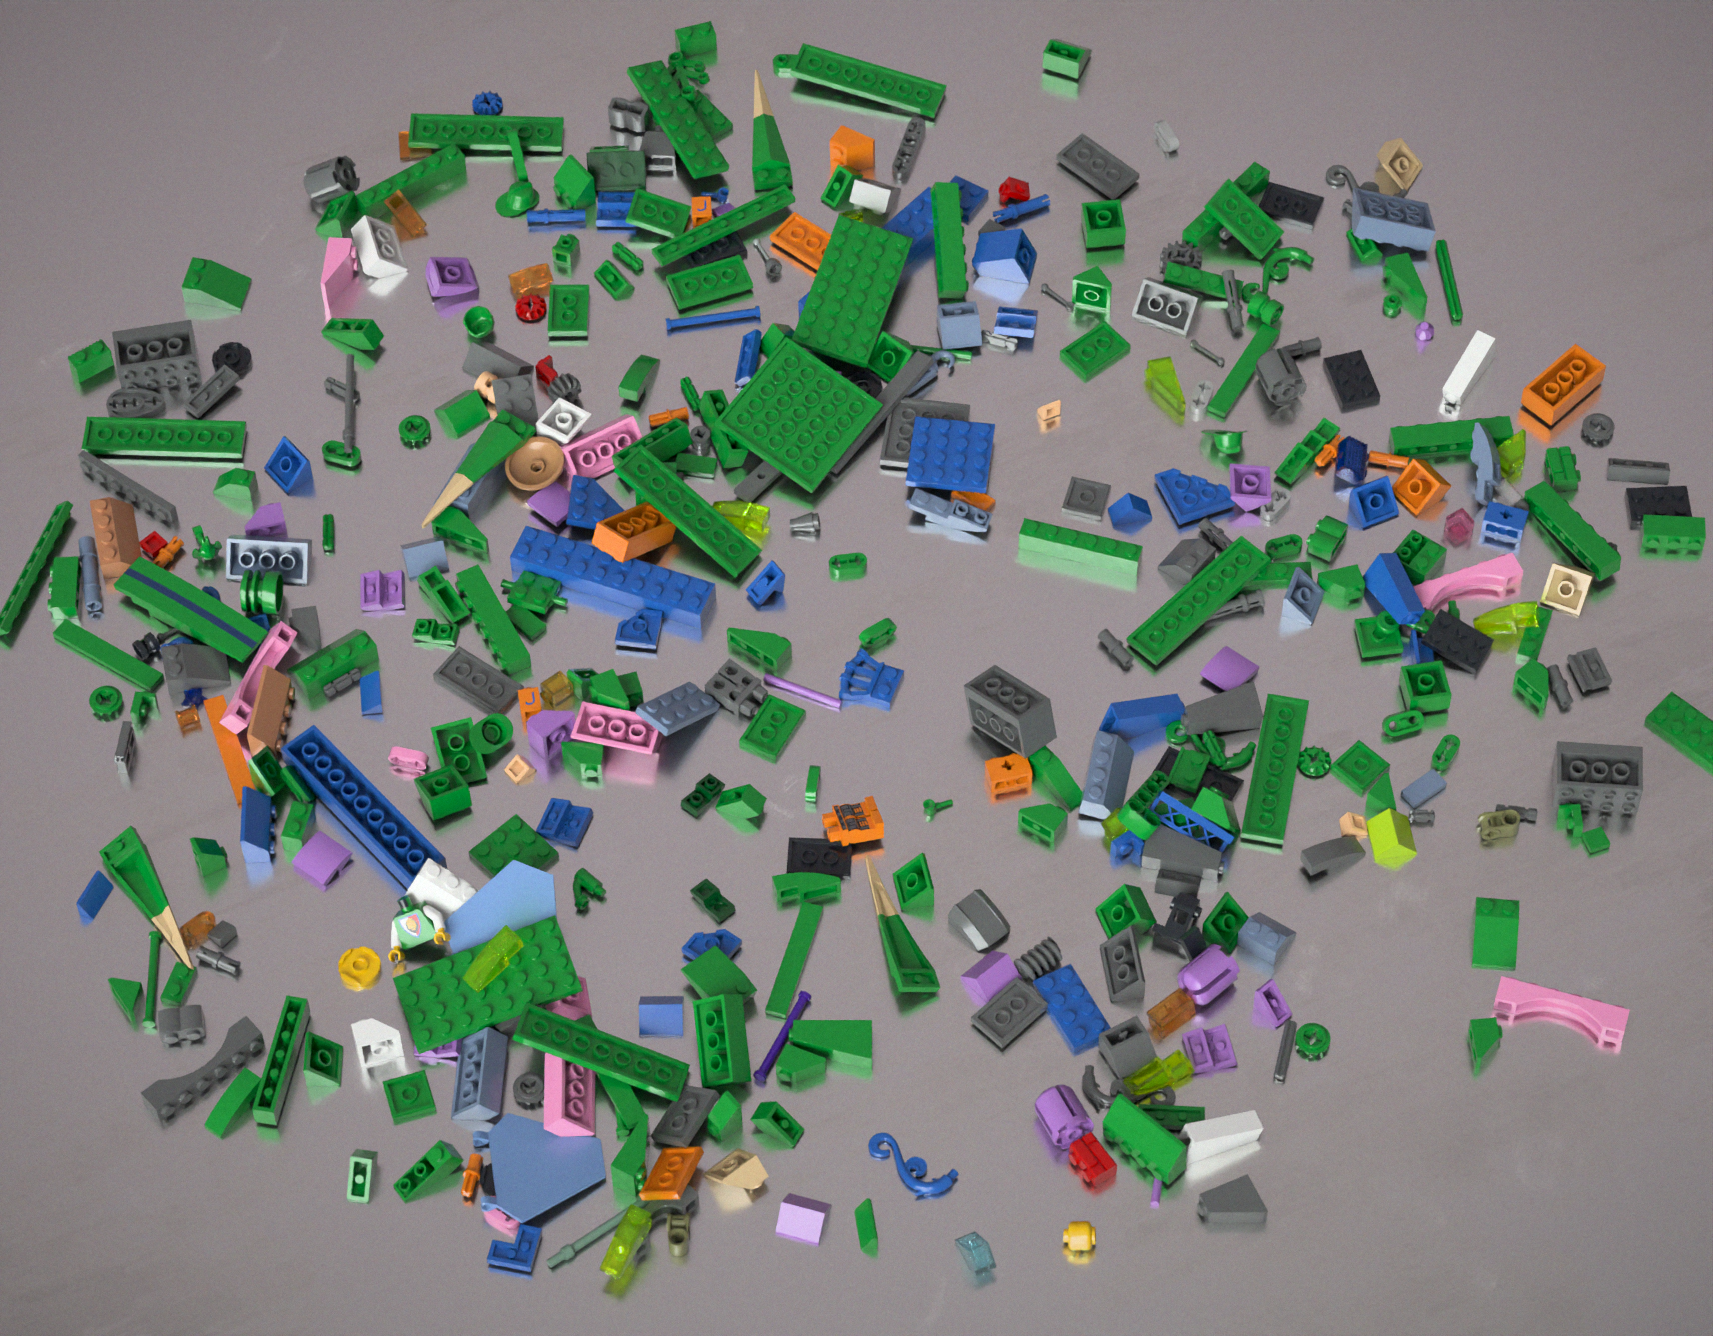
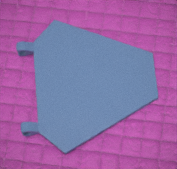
M516 860L511 861L444 921L446 927L444 932L451 935V939L448 942L453 951L452 955L554 915L557 918L554 875Z
M507 1113L488 1133L483 1131L473 1132L474 1146L479 1147L489 1143L496 1198L491 1196L481 1197V1209L483 1212L499 1208L520 1223H524L606 1178L601 1139L591 1136L560 1137L545 1130L544 1123L510 1113Z

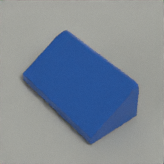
M375 671L360 678L362 715L383 713L380 672Z
M99 870L96 871L76 902L79 915L89 919L95 918L113 890L112 883Z

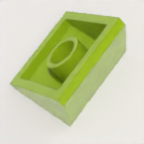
M1389 808L1366 821L1375 860L1417 854L1408 816Z

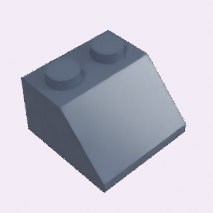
M1258 912L1250 916L1238 932L1237 945L1274 966L1297 932Z

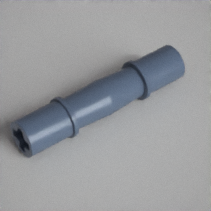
M84 536L78 540L79 561L82 566L84 584L82 590L85 608L89 611H97L102 607L101 586L99 585L96 563L98 556L96 554L95 539L91 536Z

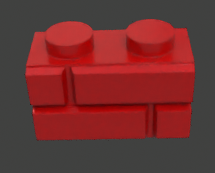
M1092 1132L1071 1143L1069 1159L1073 1165H1079L1082 1169V1176L1087 1182L1091 1181L1097 1187L1105 1180L1116 1175L1117 1164Z

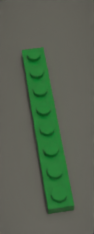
M783 185L652 248V254L661 266H665L795 203V196L786 185Z
M68 500L56 505L0 612V636L8 634L13 628L12 623L20 614L22 603L29 597L31 586L38 580L37 574L45 566L47 555L54 549V542L61 535L63 524L70 518L73 504Z

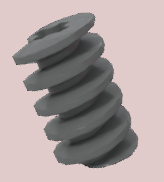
M1048 936L1047 940H1042L1040 944H1036L1034 949H1029L1027 954H1022L1020 959H1015L1014 965L1023 978L1027 979L1029 977L1035 980L1034 972L1042 975L1041 967L1049 970L1048 962L1054 966L1056 965L1054 958L1062 961L1063 958L1057 943Z

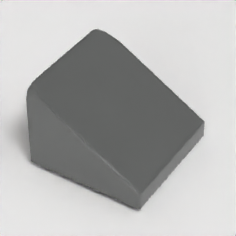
M222 920L207 933V936L222 948L237 935V930L234 925Z

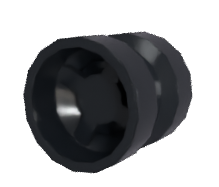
M151 632L144 635L143 639L132 643L134 651L141 660L148 658L150 653H156L161 650L159 642Z

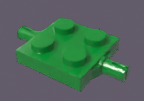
M523 570L515 582L505 579L501 581V587L511 590L507 596V603L546 614L549 607L553 604L566 607L568 603V598L557 596L561 589V582Z

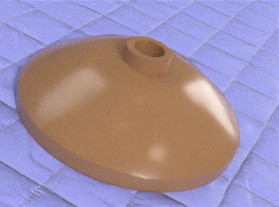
M531 437L522 448L506 459L505 471L510 482L516 487L528 491L540 490L551 485L560 476L565 464L564 454L561 447L554 440L546 437Z

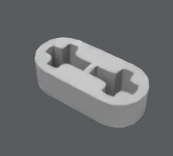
M1166 120L1154 123L1156 135L1166 150L1171 152L1179 149L1178 139Z
M1200 380L1197 382L1190 399V411L1193 414L1202 415L1207 411L1213 396L1214 386L1211 381ZM1204 388H1207V389L1205 390V393L1202 394L1201 391H1202ZM1199 401H1202V404L1199 407L1196 406L1198 405Z
M1286 488L1275 489L1271 493V502L1261 506V518L1266 521L1275 520L1290 504V491Z

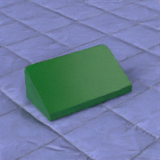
M1352 228L1346 232L1362 261L1383 255L1375 240L1357 238L1354 236Z
M607 259L594 272L595 276L616 299L635 288L623 273Z
M290 765L282 768L280 777L297 799L307 804L313 802L316 796L294 767Z
M867 1198L854 1211L861 1250L874 1249L878 1246L872 1202L870 1198Z

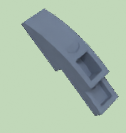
M1475 423V428L1472 432L1473 449L1470 453L1472 462L1479 466L1476 471L1478 480L1477 487L1475 488V497L1478 502L1488 506L1489 501L1492 502L1493 486L1501 485L1500 459L1496 444L1488 429L1480 423Z
M915 488L908 506L909 509L926 515L925 520L954 529L974 532H986L993 515L957 499L952 503Z

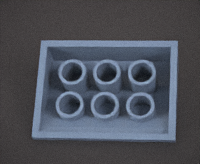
M1359 188L1353 189L1352 230L1354 236L1359 239H1372L1378 243H1391L1397 247H1410L1416 251H1429L1436 230L1428 203Z

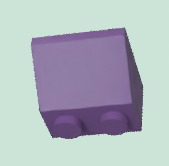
M542 710L537 715H532L526 722L529 745L544 760H547L562 748V741L571 742L574 740L571 738V734L576 722L575 714L572 711Z

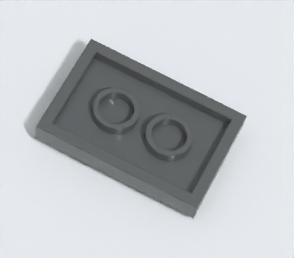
M531 374L491 380L497 415L503 409L534 426L536 430V422L539 418Z
M1016 977L971 1017V1022L998 1046L1003 1048L1048 1008V1003Z
M683 1085L678 1101L671 1103L650 1135L655 1142L687 1148L720 1095L716 1090Z

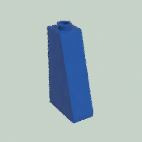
M1379 553L1363 575L1365 586L1398 624H1416L1425 612V609L1397 554Z
M1178 694L1111 703L1099 730L1118 735L1122 740H1126L1167 727L1171 722L1180 721L1181 715L1184 714L1185 706Z

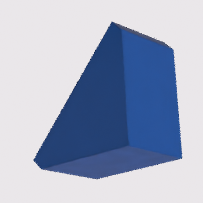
M1131 493L1125 494L1108 508L1113 526L1152 519L1147 500Z

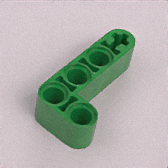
M1154 771L1117 814L1119 821L1143 840H1148L1161 824L1159 817L1149 807L1160 790L1163 791L1169 784L1167 775L1161 771Z

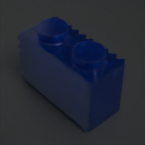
M1347 436L1337 445V463L1335 464L1336 470L1334 475L1356 485L1364 480L1367 475L1365 468L1366 462L1369 459V454L1367 453L1368 444L1358 441L1354 437Z

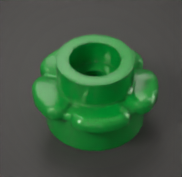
M1388 295L1383 299V306L1389 313L1399 311L1402 306V300L1397 295Z

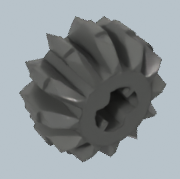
M562 373L560 377H555V380L550 382L551 386L547 388L549 399L554 403L559 397L569 403H574V400L579 398L578 394L582 392L579 380L570 373L565 375Z

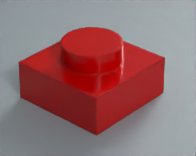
M153 531L142 539L139 544L146 553L155 558L159 555L160 549L165 548L168 542L156 531Z

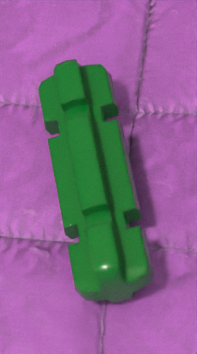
M620 242L613 244L612 251L615 254L619 255L629 265H632L635 270L639 271L643 268V260Z
M689 377L682 378L680 385L685 390L684 393L691 403L693 410H700L698 405L701 399Z
M332 514L323 515L322 546L327 551L334 549V516Z
M1212 730L1205 731L1202 738L1207 744L1206 746L1216 765H1225L1227 757L1222 753L1223 750L1215 738L1214 732Z

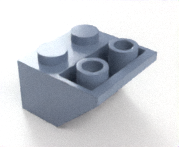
M976 301L937 305V326L943 350L982 345L980 318Z

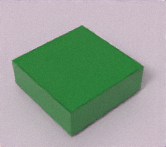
M1602 826L1583 832L1581 835L1590 854L1610 847L1611 843Z

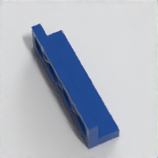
M1161 790L1149 807L1163 823L1200 843H1203L1200 840L1205 839V845L1209 847L1208 838L1217 836L1222 839L1223 843L1218 849L1220 852H1223L1227 844H1230L1234 839V836ZM1160 800L1167 804L1168 814L1159 815L1153 811ZM1171 807L1175 809L1177 812L1172 813ZM1183 814L1187 825L1176 826L1172 815ZM1170 816V821H1168L1164 817ZM1189 819L1195 823L1189 824ZM1200 825L1203 827L1204 836L1199 838L1193 837L1190 827ZM1183 828H1188V833ZM1206 830H1208L1209 832H1211L1212 835H1208V836H1207V831H1206Z

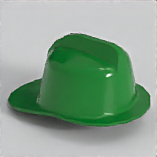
M514 182L508 191L497 199L495 208L502 216H516L537 205L539 193L533 188L531 182Z
M1227 430L1201 431V433L1213 435L1218 450L1226 454L1241 451L1243 433L1247 432Z
M498 713L488 715L471 728L469 740L472 747L481 754L493 753L511 740L513 735L512 723L505 715Z

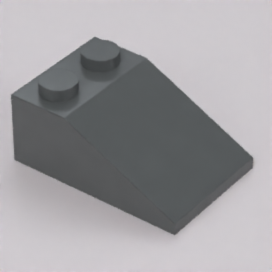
M176 644L161 647L169 695L231 684L227 655L211 646Z

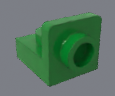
M135 691L130 710L133 724H141L142 717H145L147 714V707L157 708L156 694L148 691Z
M1567 803L1559 805L1558 820L1567 819L1568 829H1572L1573 837H1581L1583 820L1580 804Z

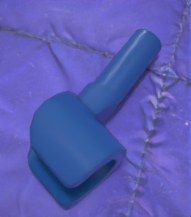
M720 188L718 193L702 192L701 196H711L717 198L718 202L725 203L729 190L727 188Z

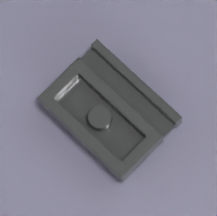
M1596 647L1577 652L1575 655H1568L1567 660L1583 692H1586L1588 689L1594 690L1611 685L1612 679Z
M123 721L114 756V763L117 764L118 770L121 773H128L136 739L133 727H131V721Z

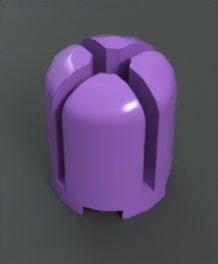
M1211 944L1178 973L1177 982L1179 988H1181L1185 997L1195 1004H1208L1238 979L1237 973L1240 970L1232 956L1228 958L1220 951L1221 946L1217 944Z
M1065 1084L1052 1086L1038 1096L1035 1103V1112L1055 1146L1060 1145L1062 1149L1070 1148L1071 1143L1083 1137L1086 1133L1093 1131L1094 1123L1071 1087Z

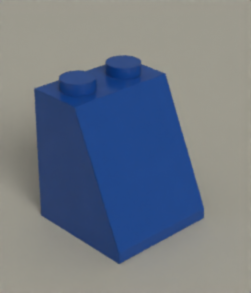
M1022 228L980 233L976 243L975 254L972 258V266L976 269L979 276L1029 284L1037 252Z

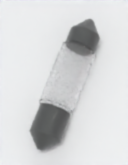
M1501 475V485L1493 486L1494 490L1510 507L1529 511V504L1525 501V498Z

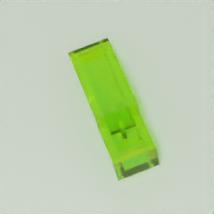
M714 501L712 505L737 529L742 531L747 527L763 532L770 519V507L755 503Z
M1537 601L1521 602L1493 609L1474 618V628L1483 634H1517L1518 627H1539L1540 612Z
M505 925L476 957L464 975L463 980L479 993L510 964L508 960L524 946L521 938Z
M1177 1049L1163 1060L1157 1056L1123 1080V1083L1135 1096L1148 1094L1183 1080L1194 1073L1195 1070L1190 1060Z

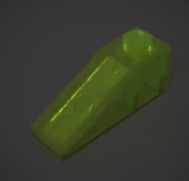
M1171 356L1147 360V369H1144L1146 381L1149 380L1151 388L1180 415H1185L1186 402Z
M633 1204L629 1206L614 1234L599 1268L600 1271L617 1279L621 1278L652 1226L650 1212Z

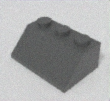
M1150 277L1144 278L1132 316L1187 335L1198 315L1204 296Z

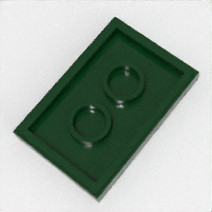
M645 150L586 153L587 171L594 177L595 191L646 189Z

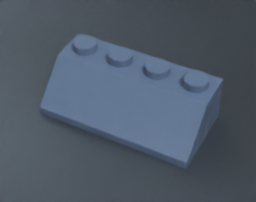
M475 443L470 444L469 448L463 455L462 459L458 463L457 467L453 471L452 475L448 479L447 483L445 484V486L443 487L442 491L440 492V494L438 495L437 499L433 504L436 503V501L438 500L444 489L447 487V485L449 484V482L451 481V479L453 478V476L455 475V473L457 472V470L459 469V467L461 466V464L463 463V461L465 460V458L467 457ZM506 459L480 478L449 506H454L461 510L470 519L506 462Z
M234 534L227 538L226 579L242 580L244 571L248 569L253 571V575L256 570H260L262 580L267 571H279L283 575V582L308 583L312 561V539Z
M1097 730L1092 744L1078 810L1080 814L1116 823L1120 822L1117 814L1123 807L1134 750L1118 735Z
M487 1027L462 1039L460 1056H458L451 1111L452 1119L486 1121L499 1115L508 1036Z

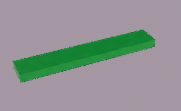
M1265 324L1261 325L1209 403L1208 411L1224 418L1227 416L1256 372L1255 367L1258 358L1270 350L1280 336L1279 330Z
M64 619L53 632V636L56 639L150 692L164 678L163 673L67 619Z
M807 902L802 903L765 1008L766 1014L787 1018L824 911L823 906Z
M589 1014L575 1020L597 1029ZM596 1072L627 1129L636 1127L645 1111L630 1085Z

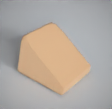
M1057 400L1038 408L1037 412L1041 419L1046 420L1061 414V401Z
M517 754L504 771L518 784L532 775L536 769L525 757Z
M1347 812L1339 819L1341 835L1343 837L1368 835L1365 816Z

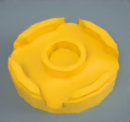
M365 946L356 949L351 948L342 954L338 962V971L341 979L347 985L365 987L378 979L381 973V961L373 949Z

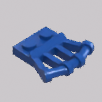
M859 649L856 653L857 655L851 661L846 662L844 666L845 671L839 677L841 682L839 698L841 700H867L890 707L903 679L904 670L885 665V662L878 663L864 649ZM863 661L875 671L857 665ZM852 674L871 679V681L866 682L860 679L853 678ZM849 686L866 691H850Z

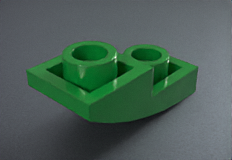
M416 619L412 637L435 644L455 645L460 628L458 624H438L436 619Z

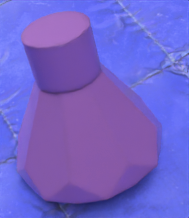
M1429 322L1419 323L1415 328L1416 336L1421 340H1429L1434 335V326Z

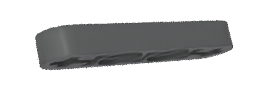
M913 118L908 123L892 164V175L896 179L902 180L907 178L926 132V123L921 118ZM917 126H919V127L917 128V133L914 132V128H916ZM915 139L917 142L909 144L907 140ZM903 153H909L911 157L903 158L901 155ZM901 164L904 165V169L899 171L901 168Z

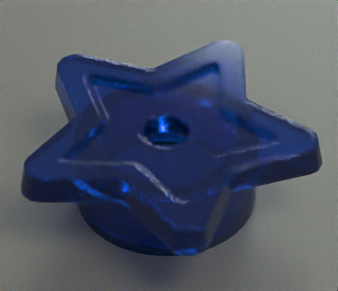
M202 688L185 690V699L181 705L183 707L191 706L194 711H197L200 704H204L203 701L208 698L202 696Z

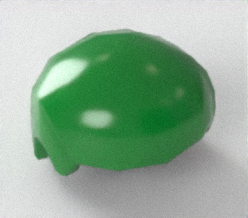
M476 306L470 308L465 313L463 324L472 337L482 338L488 336L493 331L495 321L486 307Z

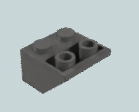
M1134 1016L1099 1034L1098 1047L1119 1079H1125L1158 1062L1149 1033L1138 1016Z

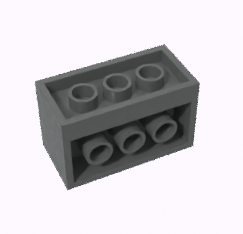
M191 320L112 332L116 367L121 389H155L202 381L197 344Z
M994 665L963 685L971 724L1025 759L1057 738L1050 698L1000 667Z
M1557 741L1552 763V807L1572 803L1580 804L1582 810L1638 812L1643 792V747Z

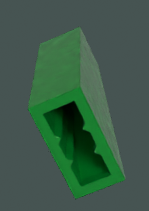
M793 1020V1028H789V1042H793L794 1047L827 1059L872 1069V1020Z

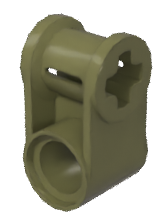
M1513 809L1480 814L1478 822L1482 826V838L1491 840L1515 836L1519 831V813Z
M667 1213L668 1245L670 1253L674 1256H684L689 1250L690 1213H686V1215ZM676 1241H682V1243H680V1244H676V1243H674V1242H676Z

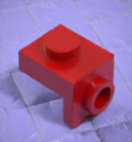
M1008 177L999 186L1000 201L1003 203L1009 197L1024 202L1030 199L1028 182Z

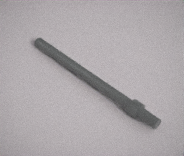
M353 354L346 356L345 429L342 434L345 453L352 452V441L355 438V431L353 430Z

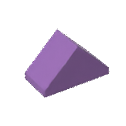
M1274 979L1268 980L1255 991L1253 1007L1275 1027H1278L1293 1015Z

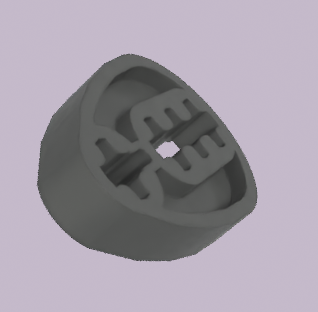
M142 388L118 389L108 397L106 402L109 417L152 418L161 413L166 406L162 395Z

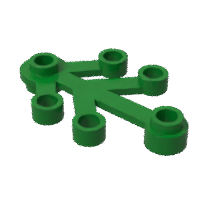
M679 51L673 52L668 57L669 66L667 69L670 74L675 69L677 70L673 79L676 83L681 81L683 87L680 91L681 95L689 103L696 100L697 92L695 87L689 84L688 78L697 79L702 85L707 84L710 78L708 73L704 72L706 70L703 61L688 60ZM683 66L694 68L695 71L686 70Z

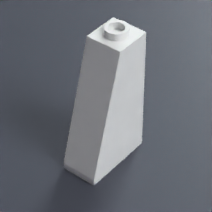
M1477 330L1442 389L1443 397L1452 404L1456 402L1461 405L1497 355L1495 338Z
M1252 1110L1185 1124L1178 1139L1186 1145V1165L1256 1141L1264 1128L1262 1120L1258 1117L1256 1111Z

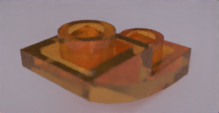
M547 263L528 267L508 275L513 292L516 295L533 286L538 289L554 281Z

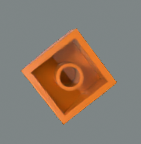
M841 125L830 139V165L834 168L838 165H849L855 170L874 167L875 139Z
M1413 458L1393 484L1392 490L1395 496L1416 516H1419L1440 502L1452 485L1425 460Z

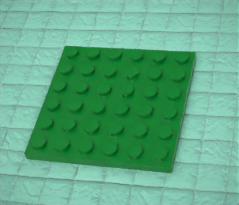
M786 337L715 421V426L807 491L813 493L879 413L883 404Z

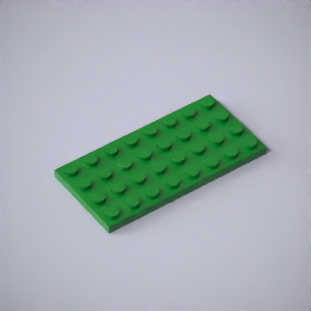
M838 215L792 341L802 348L867 368L913 243V238Z
M555 915L393 978L419 1054L520 1016L526 1002L537 1007H543L583 991Z

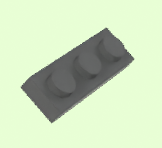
M223 365L183 403L184 408L197 418L201 417L240 380L239 375L226 365Z

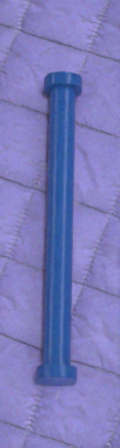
M755 306V308L672 320L665 318L667 330H671L672 327L751 316L758 318L761 317L760 307Z

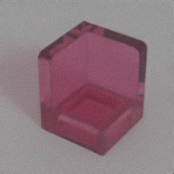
M1462 507L1446 517L1444 532L1455 544H1458L1473 535L1475 521Z

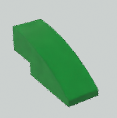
M641 354L623 377L618 387L619 397L638 402L642 392H646L660 363V359Z
M436 566L418 576L417 582L452 624L470 614V611L448 580L444 579Z
M786 873L772 876V887L777 901L798 896L800 903L840 893L841 880L839 877L827 874Z
M245 1067L221 1096L204 1126L222 1138L250 1108L249 1102L256 1096L261 1078Z

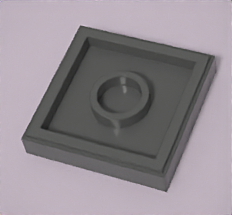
M1072 477L1062 506V512L1101 521L1111 485Z

